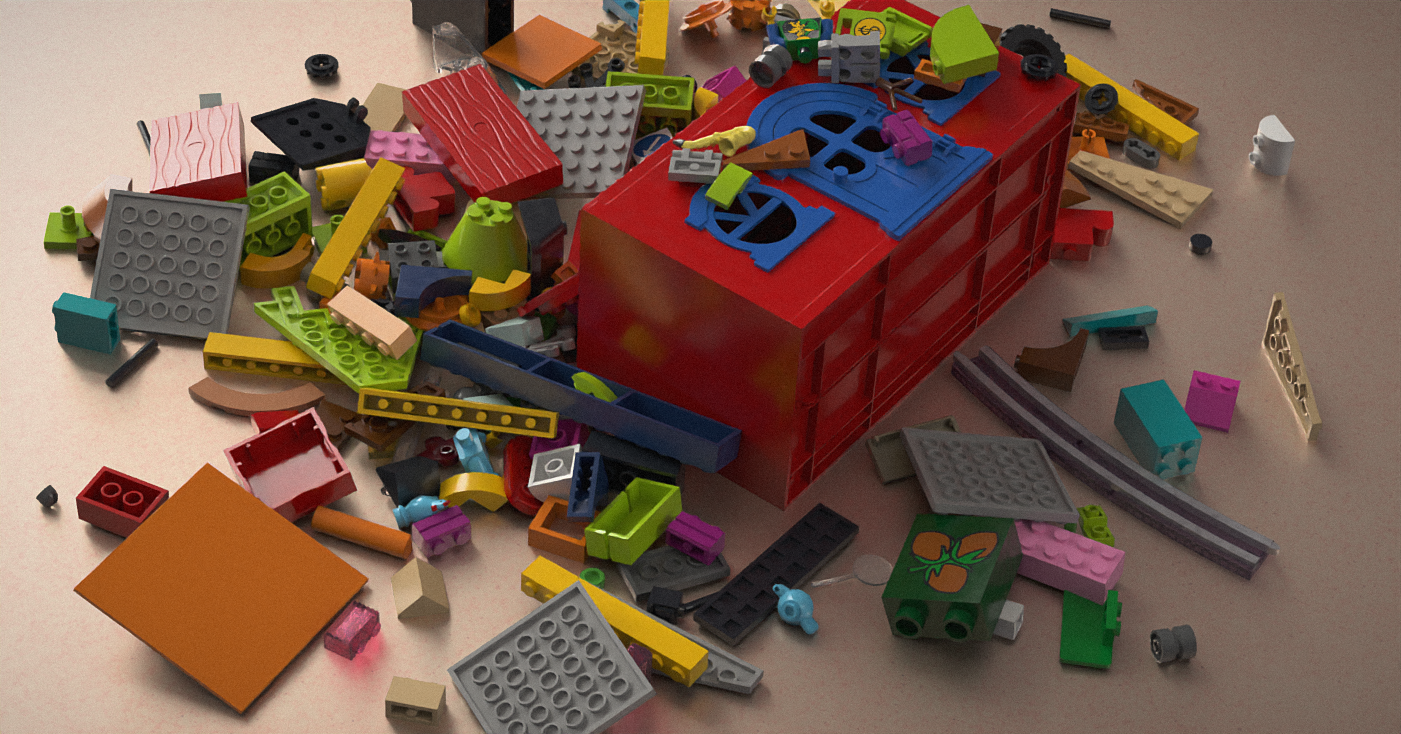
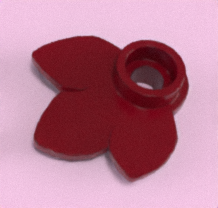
M439 436L429 437L424 442L426 450L415 455V457L422 456L436 460L443 467L453 466L459 461L453 437L447 440Z

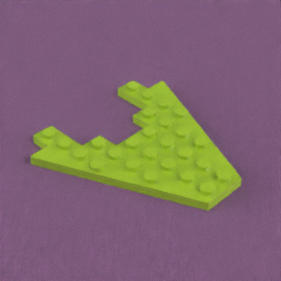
M389 276L387 288L392 300L395 301L396 293L393 294L391 276ZM295 286L271 288L273 301L254 303V312L292 341L294 346L301 348L358 394L360 393V388L389 391L407 389L424 330L413 326L406 317L398 318L410 325L417 341L396 360L390 355H383L375 345H368L360 335L350 333L343 324H336L330 317L328 308L304 311Z

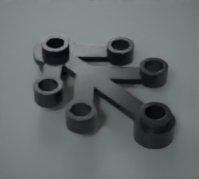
M620 58L611 59L608 63V69L594 82L592 64L583 63L580 66V72L584 76L586 88L606 87L608 71L621 72L625 68V64ZM576 75L570 76L568 78V87L580 88V77Z

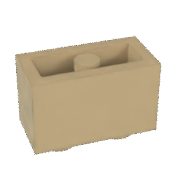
M393 676L385 698L386 717L438 727L446 704V685Z

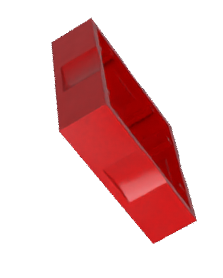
M314 407L281 422L264 433L249 437L223 450L239 485L290 522L316 511L318 506L324 507L357 491L350 470L338 449L331 443L327 430Z

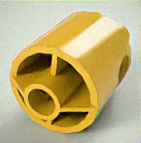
M362 158L315 168L317 177L315 184L317 192L322 194L320 201L323 211L350 207L373 170L367 165L365 159Z

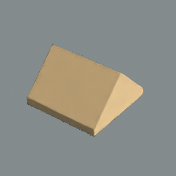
M415 557L391 577L398 619L449 613L442 571Z

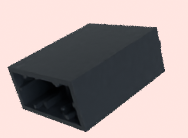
M410 0L412 3V23L483 65H487L489 62L482 59V52L514 32V0Z

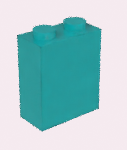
M63 292L59 299L54 301L52 314H54V330L57 333L59 343L111 355L121 340L116 304Z

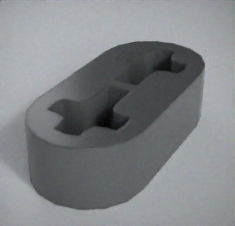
M1128 138L1124 141L1123 154L1126 157L1149 169L1156 168L1159 165L1160 153L1156 149L1136 138Z

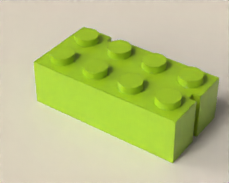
M636 477L625 488V492L622 491L584 529L588 555L601 559L611 558L612 561L632 565L683 511L680 487Z

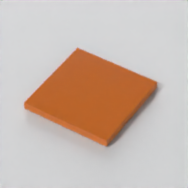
M538 15L482 52V59L546 89L601 51L602 44Z

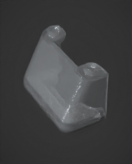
M444 22L432 27L433 68L437 73H441L442 69L449 70L450 74L457 73L481 64L507 95L506 89L487 61L454 24Z

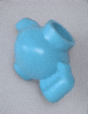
M782 584L774 585L773 591L780 598L777 608L781 619L793 626L801 625L803 630L809 635L816 632L819 626L812 617L814 607L810 596L799 589L790 590Z

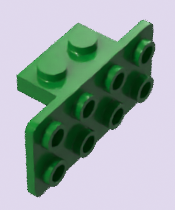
M1064 589L1059 660L1062 663L1105 669L1111 667L1114 637H1119L1121 631V621H1117V617H1121L1122 602H1118V591L1108 590L1106 601L1103 605H1100Z

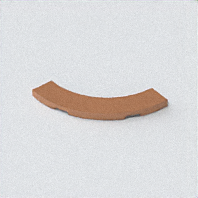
M209 377L188 387L191 396L213 408L215 406L224 409L229 414L251 417V414L258 412L298 410L299 412L320 404L322 399L325 400V394L311 382L289 391L272 394H251L235 391L221 386Z

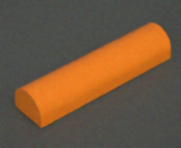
M318 506L313 515L312 530L403 559H407L413 550L411 535L323 506Z

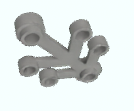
M575 325L556 328L557 336L543 342L539 341L528 345L527 349L545 354V356L550 358L560 355L558 347H561L563 351L575 349Z

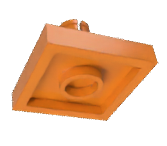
M1087 129L1082 132V137H1072L1066 168L1068 171H1073L1068 168L1069 161L1080 150L1109 158L1104 137H1096V132L1089 129L1088 136Z

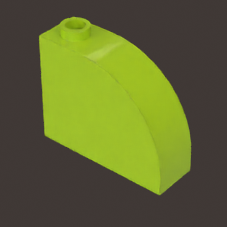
M970 5L955 8L944 14L937 21L932 32L930 57L933 71L936 76L940 77L943 84L997 70L999 52Z

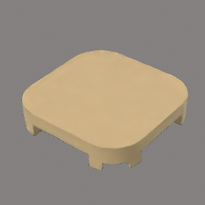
M618 20L617 24L606 25L602 21L596 25V32L589 37L602 44L601 51L583 62L592 64L594 82L608 69V63L613 58H620L624 62L625 68L621 72L637 73L638 65L634 64L637 33L625 29L624 21ZM667 46L664 69L669 64V49ZM581 65L571 71L573 74L584 79L580 72Z

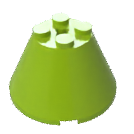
M487 197L478 198L476 203L469 206L442 251L443 265H446L449 269L471 270L472 284L475 283L478 277L501 283V281L508 279L513 269L527 273V238L512 210V205L508 202L493 201Z

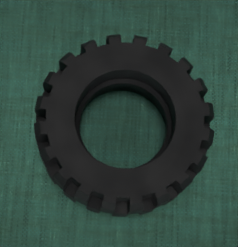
M1018 24L1002 33L1000 46L1023 57L1034 54L1048 56L1058 64V74L1067 77L1065 73L1067 71V63H1064L1066 59L1065 54L1061 52L1060 44L1053 40L1054 37L1050 33L1046 34L1044 29L1040 27L1036 29L1034 25L1030 24L1026 26Z

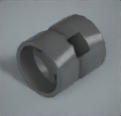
M773 44L750 64V77L758 86L769 88L790 70L793 62L792 57L783 46Z
M1187 624L1175 626L1171 631L1169 628L1152 630L1150 634L1152 655L1157 663L1171 662L1175 657L1178 660L1194 658L1197 652V643L1191 626Z

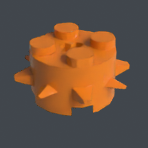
M729 0V3H734V7L728 11L729 16L726 19L729 20L733 27L739 30L742 27L752 28L751 31L761 30L767 26V23L762 20L761 16L763 8L765 7V12L769 14L772 9L770 7L772 0Z
M376 252L374 259L357 258L354 290L369 300L372 298L379 299L380 297L386 299L390 261L380 260L379 252Z

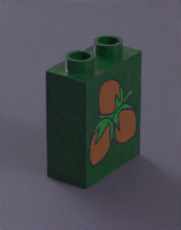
M917 514L881 596L892 635H900L907 639L934 637L949 638L956 642H965L967 640L990 641L1023 558L1014 518Z

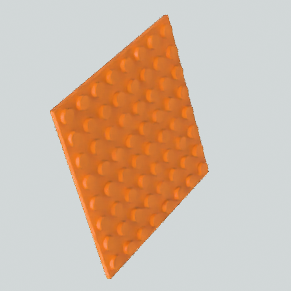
M207 462L74 587L73 591L239 714H242L368 582L369 578Z

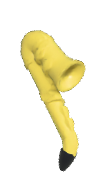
M740 126L722 133L715 132L713 135L695 141L676 139L673 140V144L678 148H689L691 150H699L708 146L714 147L718 144L719 149L725 156L732 157L737 149L755 140L756 131L750 126Z

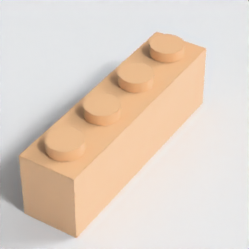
M348 285L327 304L331 311L330 317L336 324H343L353 335H360L368 345H375L385 356L390 355L398 360L417 341L410 325Z

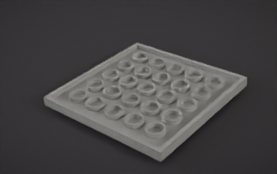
M644 85L521 91L517 109L563 163V184L530 197L539 199L596 198L600 192L605 191L617 179L627 174L646 94Z
M110 189L90 298L116 304L119 330L207 340L209 332L228 334L250 207L245 204Z
M901 428L900 438L933 512L943 515L954 513L963 516L979 515L1014 518V520L1028 519L1035 522L1052 521L1059 524L1078 522L1079 513L1040 439Z
M579 580L447 669L487 734H600L657 695Z

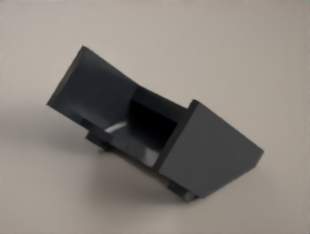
M555 198L518 202V208L527 234V273L531 274V292L525 298L527 302L539 296L546 288L554 287L556 281L551 275L563 265L564 235H567L568 231L566 221L561 219Z

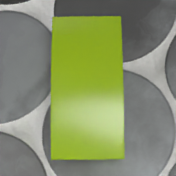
M729 163L705 194V199L728 210L737 194L740 195L753 173L733 163Z
M586 372L577 373L572 376L576 390L594 395L610 403L617 399V396L594 376Z
M1087 505L1076 508L1079 513L1078 521L1084 537L1114 547L1115 538L1107 527L1108 517L1101 506Z

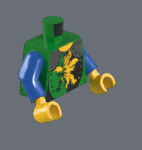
M823 1L821 2L820 11L824 17L822 20L821 17L776 21L775 23L776 7L772 6V15L767 14L764 7L761 16L762 20L768 23L766 29L770 45L777 44L783 46L790 53L792 61L799 60L801 63L806 64L812 59L820 58L818 57V41L831 40L833 34V20L831 19L835 12L833 1H831L832 7L829 10L824 9Z

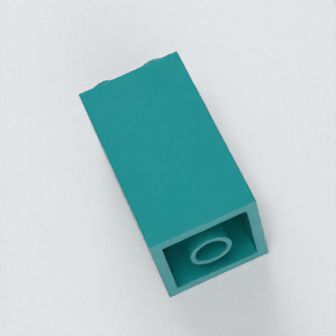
M1165 380L1120 389L1114 425L1141 467L1162 480L1195 472L1203 437Z

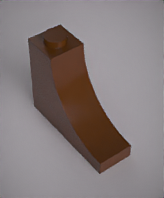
M1080 328L1072 340L1057 347L1030 348L1024 346L1022 354H1017L1014 368L1017 369V374L1028 382L1071 392L1087 346L1089 330Z

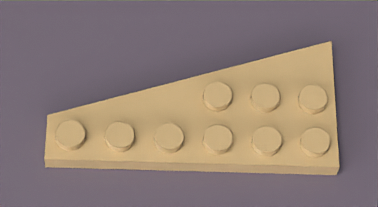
M1081 150L1069 161L1068 168L1179 229L1212 196L1214 190Z
M1276 292L1273 295L1261 345L1307 441L1317 440L1319 430L1322 429V419L1317 410L1303 362V354L1298 345L1284 293Z

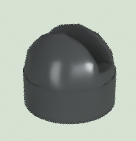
M50 484L36 496V499L43 506L50 507L57 503L58 493Z

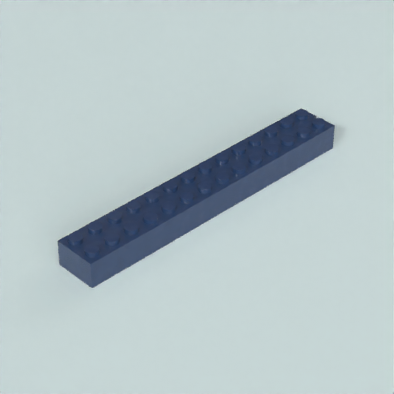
M451 319L438 325V328L435 327L423 333L420 360L428 362L433 367H441L449 370L451 374L467 377L474 383L490 386L492 390L503 391L510 394L513 398L531 402L533 406L544 407L553 412H558L559 415L572 418L577 423H585L593 426L595 430L606 431L615 435L618 439L629 440L636 443L639 447L657 451L662 456L678 459L682 464L701 468L706 473H716L738 457L742 430ZM458 342H463L470 346L476 347L483 351L489 352L496 356L522 365V369L514 365L508 364L506 362H503L501 360L490 357L488 355L477 352L475 350L469 349L462 345H459ZM581 372L594 376L604 383L617 396V399L610 403L594 395L576 390L572 376Z

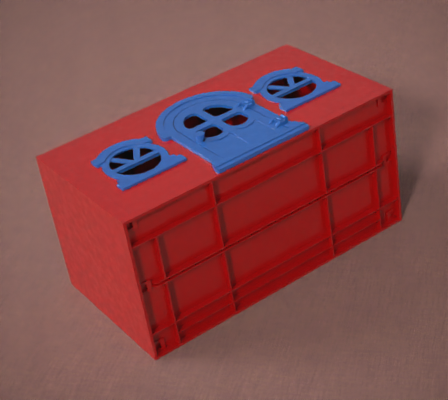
M850 0L841 7L879 13L891 7L932 28L941 18L906 0ZM840 9L835 11L831 17L833 20V34L836 32ZM843 25L841 35L850 34V28H844ZM932 37L908 52L905 56H900L890 51L888 59H880V77L892 84L908 78L913 79L914 72L921 60L931 61ZM1000 45L998 49L997 70L987 72L985 77L976 75L967 78L959 93L913 79L911 83L898 87V89L921 98L923 102L918 103L896 93L894 94L897 104L896 111L892 108L889 93L876 86L875 83L841 81L839 83H832V76H818V60H832V57L812 59L806 64L801 63L799 60L793 61L790 70L769 88L758 86L749 77L742 85L737 86L733 92L723 97L711 109L706 110L702 116L693 120L689 126L678 132L667 143L662 144L658 150L648 155L645 160L636 167L631 168L627 174L617 179L614 184L605 191L600 192L596 198L581 208L577 368L742 430L738 457L716 473L778 509L785 511L1050 263L1081 84L1058 73L1055 75V78H1049L1047 81L1043 79L1037 81L1036 78H1028L1027 75L1022 73L1020 68L1021 60L1024 57ZM908 110L933 141L932 156L923 161L918 160L917 163L909 166L905 165L901 158L897 159L894 156L892 146L889 143H884L880 133L885 117L893 114L897 115V113ZM750 126L756 131L755 140L737 149L733 155L735 156L798 130H804L810 156V167L749 171L753 173V176L740 195L737 194L728 210L705 199V194L713 183L705 184L668 180L673 150H683L675 146L673 140L695 141L713 135L715 132L722 133L735 127ZM716 144L714 147L708 146L707 148H700L699 150H691L697 152L713 150V153H722L719 149L718 144ZM723 154V160L730 158ZM723 160L721 163L720 173L723 171ZM793 231V233L790 236L785 238L790 232Z

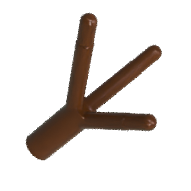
M879 77L875 82L876 86L889 93L894 111L897 110L894 95L896 93L915 102H923L921 98L898 89V87L911 83L913 81L912 78L892 84Z

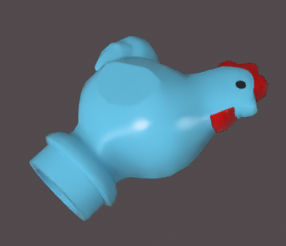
M420 495L412 499L406 507L398 505V508L392 510L399 528H402L404 526L408 527L410 522L416 523L437 514L440 510L446 508L451 501L439 500L437 496Z

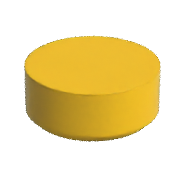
M473 303L461 306L459 315L462 323L469 327L479 325L481 313L478 307Z

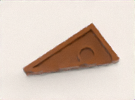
M1137 79L1133 81L1132 89L1142 99L1186 126L1198 116L1199 108Z
M798 130L723 160V170L729 163H733L747 171L810 167V156L804 130Z

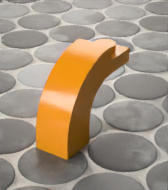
M303 233L293 249L281 256L265 257L249 253L240 267L242 285L270 289L284 287L299 281L303 268L311 262L314 254L311 235Z

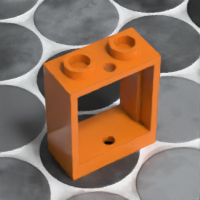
M548 495L528 527V546L584 564L589 556L585 534L581 540L549 530L556 518L568 521L567 510L569 501ZM595 510L594 519L601 513L600 511ZM571 522V523H574V524H577V525H580V526H583V527H587L591 522Z

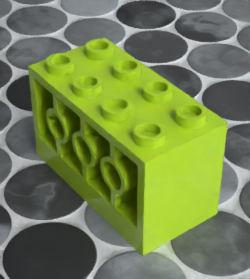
M608 71L606 87L644 85L646 89L635 140L668 128L672 137H674L693 121L695 78Z
M285 171L247 188L248 197L224 201L245 204L250 207L239 272L249 253L271 257L295 246L303 233L313 237L311 196Z

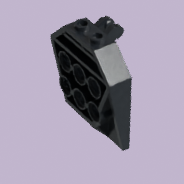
M355 97L348 101L347 106L342 103L311 98L252 116L250 120L261 133L302 171L364 159L371 127L364 122L368 115V109L364 105H359V100Z

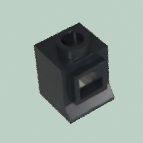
M653 586L646 611L672 625H677L679 618L683 619L685 616L687 604L683 603V592Z

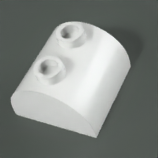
M1275 115L1267 116L1260 121L1257 135L1253 136L1254 150L1249 153V160L1256 169L1265 174L1273 176L1286 175L1295 140Z
M580 444L534 454L528 488L535 498L545 502L548 495L569 501L575 452H582Z

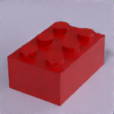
M103 466L75 498L78 519L127 538L169 499V490Z

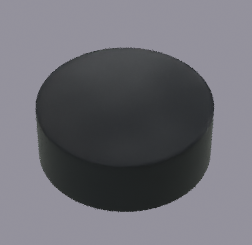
M1194 234L1191 236L1189 248L1194 253L1206 254L1210 252L1212 239L1205 234Z

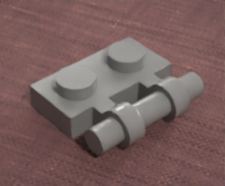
M689 148L673 150L668 180L705 184L713 183L720 174L723 153H713V150L697 152L691 151Z

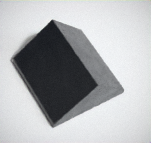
M416 456L376 468L378 476L397 508L398 505L406 507L412 499L420 495L437 496L439 498L441 484L438 461Z

